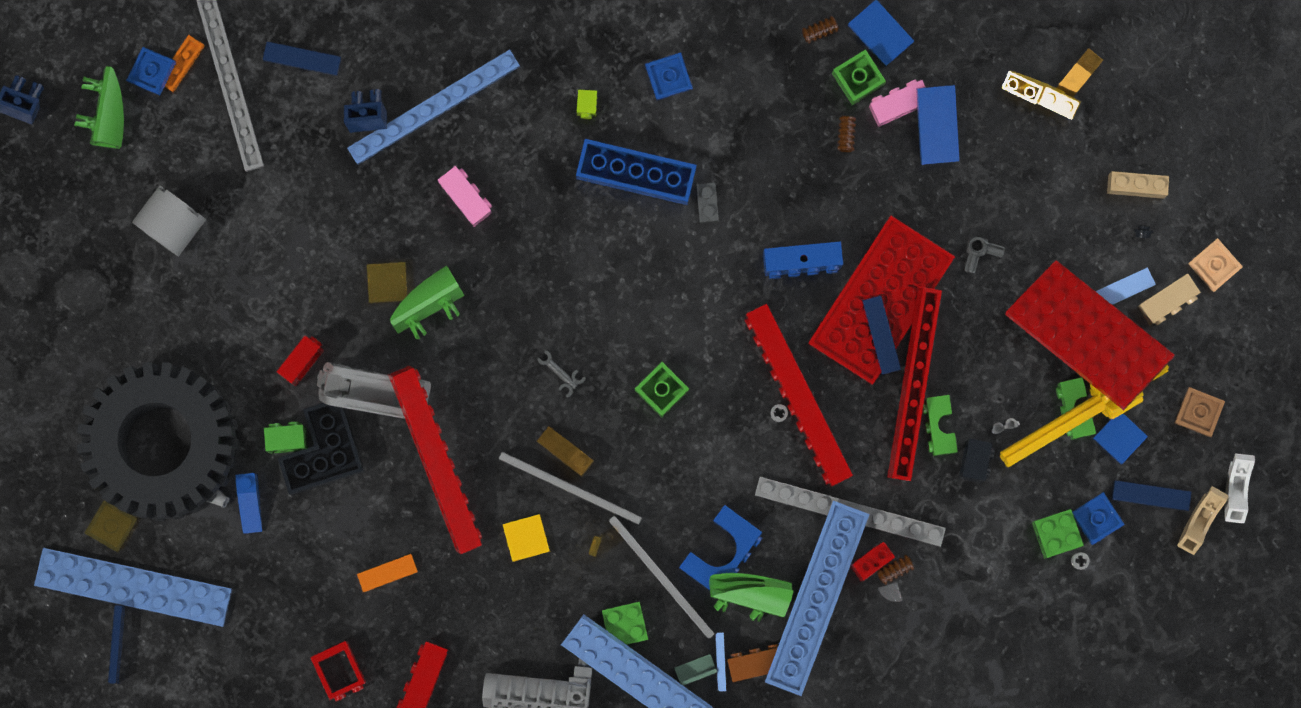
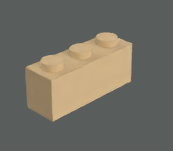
M1112 171L1108 175L1107 194L1164 199L1168 196L1169 176Z
M1186 274L1137 307L1149 325L1155 323L1157 326L1166 320L1165 315L1169 313L1174 315L1182 310L1180 306L1185 302L1189 305L1198 299L1196 295L1201 292L1189 274Z

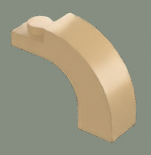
M1212 486L1207 494L1203 495L1193 511L1177 546L1195 555L1203 544L1211 523L1228 500L1229 495Z

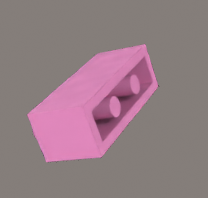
M913 80L907 83V87L901 90L898 87L889 91L890 95L882 97L880 95L872 99L869 108L878 127L917 110L916 88L925 87L922 80L919 82Z
M455 166L439 178L438 182L473 227H475L492 214L490 210L492 205L486 198L482 200L478 195L480 190L474 183L470 185L466 180L468 178L466 172L462 168L458 170Z

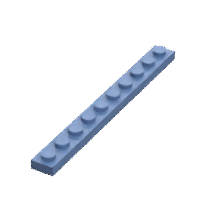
M508 50L387 123V129L376 130L347 149L357 165L516 70L520 65L512 52Z

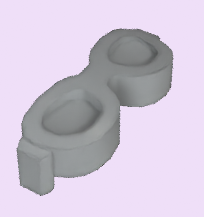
M1010 418L1006 420L1005 425L1000 422L995 423L991 432L998 434L1004 431V429H1014L1020 423Z

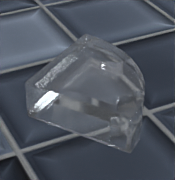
M897 582L878 588L880 594L885 599L893 602L902 601Z

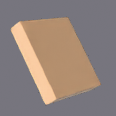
M1218 238L1188 263L1213 292L1243 267Z

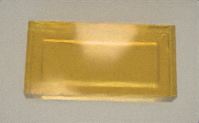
M597 536L593 538L589 550L590 556L597 557L602 538Z

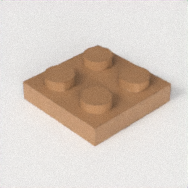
M1188 387L1174 423L1212 437L1225 401Z

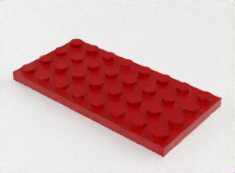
M890 216L808 344L873 385L881 370L862 301L878 296L882 297L896 349L913 323L918 288L935 289L955 256L893 216Z
M1057 260L1023 293L1005 314L1123 411L1174 358V354Z

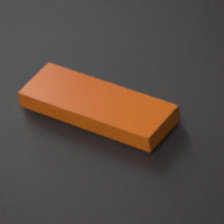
M190 35L187 36L172 58L176 61V64L165 88L174 93L204 49L205 45Z
M412 554L361 572L357 576L363 592H367L415 574L418 570Z

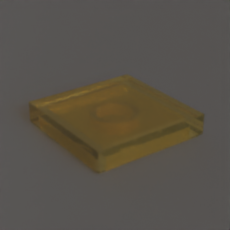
M405 262L367 265L369 303L404 300L407 296Z
M104 500L86 529L85 534L112 550L119 552L138 519Z

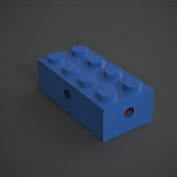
M841 242L764 249L763 263L765 276H769V279L781 278V275L788 274V277H798L801 273L818 275L820 271H826L827 274L837 273L843 266Z

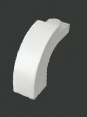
M1235 453L1233 462L1230 463L1225 494L1229 495L1224 505L1225 521L1245 523L1248 513V486L1255 463V456Z

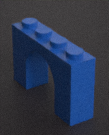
M726 505L723 506L713 522L734 538L736 554L733 560L725 566L714 567L690 552L679 567L708 590H710L709 579L711 575L738 573L740 569L737 566L741 561L744 563L751 555L748 552L752 546L757 547L762 540L760 536L762 532Z

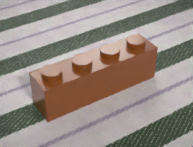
M779 644L768 646L769 650L761 651L760 648L749 650L750 654L742 656L741 652L731 654V659H727L732 682L768 674Z

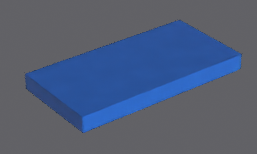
M955 85L916 88L921 164L959 161Z

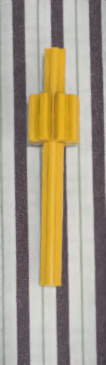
M1168 364L1153 380L1168 372ZM1090 384V393L1093 397L1000 452V458L1007 467H1010L1100 412L1106 417L1114 419L1143 402V391L1123 411Z

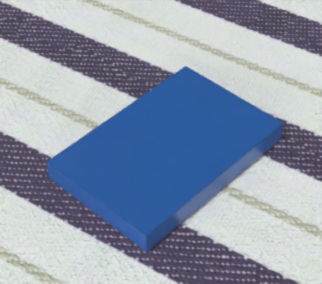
M877 0L872 2L848 24L850 29L885 67L914 43V40Z

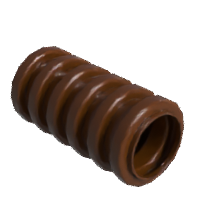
M830 16V19L826 18L823 22L819 21L818 24L814 23L813 26L809 25L808 28H802V33L806 42L810 44L812 40L817 41V38L822 39V36L831 35L833 31L838 32L839 28L835 18Z
M841 116L839 118L841 121L839 127L841 128L838 130L840 133L838 138L840 140L838 141L839 146L837 149L841 152L854 151L853 145H855L853 141L855 135L853 134L856 132L854 130L856 118L853 116Z
M904 555V558L900 557L898 559L899 561L895 560L893 564L889 563L887 567L883 566L882 570H877L881 582L886 585L888 581L892 582L894 578L898 579L899 575L902 577L903 573L907 574L909 570L913 571L914 565L909 556Z

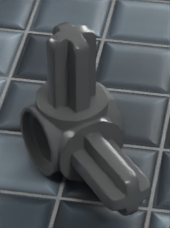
M971 237L967 243L966 252L969 254L964 270L975 273L980 256L983 257L986 253L1003 257L1005 247L989 243L988 239L982 237ZM975 240H980L982 243L979 250L972 248V243Z

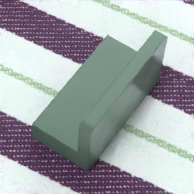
M710 654L674 668L681 685H686L717 672Z

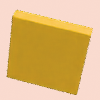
M540 514L503 524L513 562L550 552Z

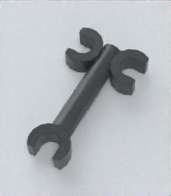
M545 351L544 353L548 356V359L542 361L538 358V362L541 365H547L565 382L560 385L559 391L566 387L569 389L566 397H571L573 390L578 384H583L586 378L583 377L581 380H576L575 376L578 374V370L572 373L571 378L552 360L551 354Z

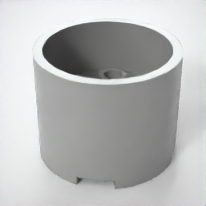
M159 185L132 223L179 257L206 219Z

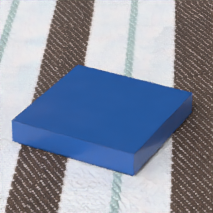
M142 47L126 81L160 96L176 61Z
M681 53L645 64L656 101L693 89Z
M1121 414L1114 419H1110L1093 439L1117 462L1123 464L1148 436L1126 415Z
M1104 492L1072 512L1075 521L1091 545H1094L1125 525Z

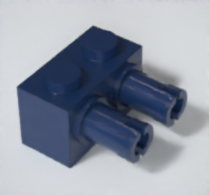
M15 75L10 88L3 86L0 92V113L33 125L40 110L38 98L44 87L41 84L37 87V83L33 82L28 95L21 93L26 80L23 77L19 79V76Z
M374 89L370 90V103H363V92L357 91V95L355 91L351 93V105H344V123L350 133L387 129V111L381 102V90L375 89V93Z

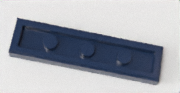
M266 42L263 61L338 76L341 57Z
M878 296L863 300L881 374L884 375L901 370L882 297Z
M1115 480L1112 500L1189 511L1191 492Z
M118 605L114 606L108 682L112 684H119L125 606Z

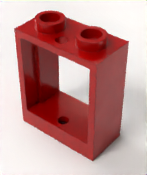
M312 335L310 338L304 336L277 370V373L296 387L324 352L321 348L323 344Z
M882 542L851 564L850 568L860 581H864L894 559L895 556L885 542Z
M344 641L310 657L329 700L335 699V701H339L345 698V693L351 690L353 693L364 689L363 685L366 684V681L348 641ZM345 651L358 681L333 693L319 663Z

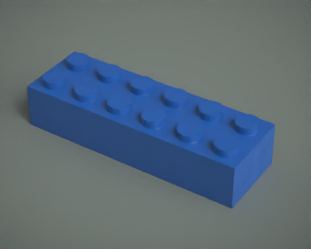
M585 139L576 179L688 205L697 165Z

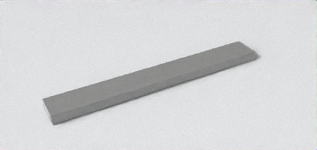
M504 452L499 457V460L635 524L639 525L642 519L626 509Z
M613 516L609 520L611 525L707 638H711L714 635L713 631L619 520Z

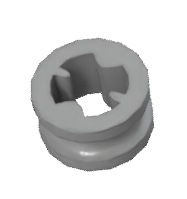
M782 404L775 405L771 409V418L776 422L784 421L788 416L787 408ZM776 408H778L779 410H784V413L782 414L784 416L783 418H780L779 416H774V413H776V411L774 410Z
M1082 552L1075 553L1071 558L1073 567L1080 570L1087 568L1090 562L1088 555ZM1080 555L1082 559H1085V563H1082L1083 566L1079 567V563L1075 562L1076 559H1079L1078 556Z

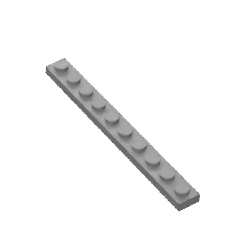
M196 0L244 169L248 172L262 168L264 163L217 0Z
M759 477L755 496L823 515H828L832 502L836 501L869 514L866 527L941 547L946 529L763 477Z

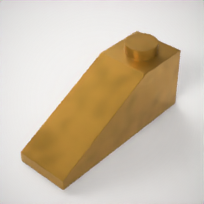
M1088 48L1056 88L1066 92V95L1074 97L1102 63L1103 59Z
M549 426L537 440L539 444L581 477L594 462Z

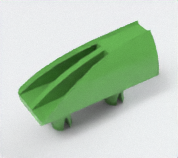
M106 66L101 80L83 77L82 81L89 84H82L81 89L98 91V103L94 117L76 114V119L84 122L76 121L74 126L91 129V145L120 149L124 126L122 95L114 69Z
M445 266L427 278L399 304L390 318V322L398 334L410 327L415 338L420 339L417 330H420L424 336L426 335V331L420 321L442 308L450 320L453 319L451 310L457 317L459 316L460 312L453 302L465 295L449 268Z
M721 573L713 574L709 579L711 597L718 599L714 605L717 611L722 607V611L725 612L729 603H734L753 609L750 613V618L754 621L757 617L758 622L761 621L764 613L785 617L793 595L792 583L758 575Z

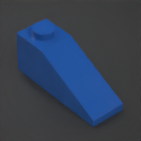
M258 474L235 475L243 534L263 532Z

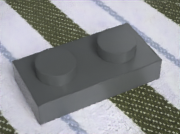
M696 184L699 222L719 221L716 184Z

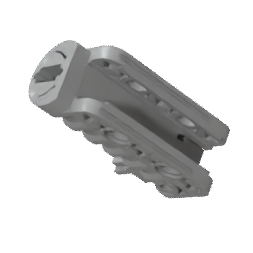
M329 362L324 365L323 370H320L317 386L321 387L319 388V400L323 403L404 418L388 374L354 369L349 366ZM419 380L421 387H424L427 392L428 398H426L428 404L431 383L430 381Z
M579 658L578 667L575 666L574 677H569V681L486 673L482 694L483 707L589 708L592 668Z

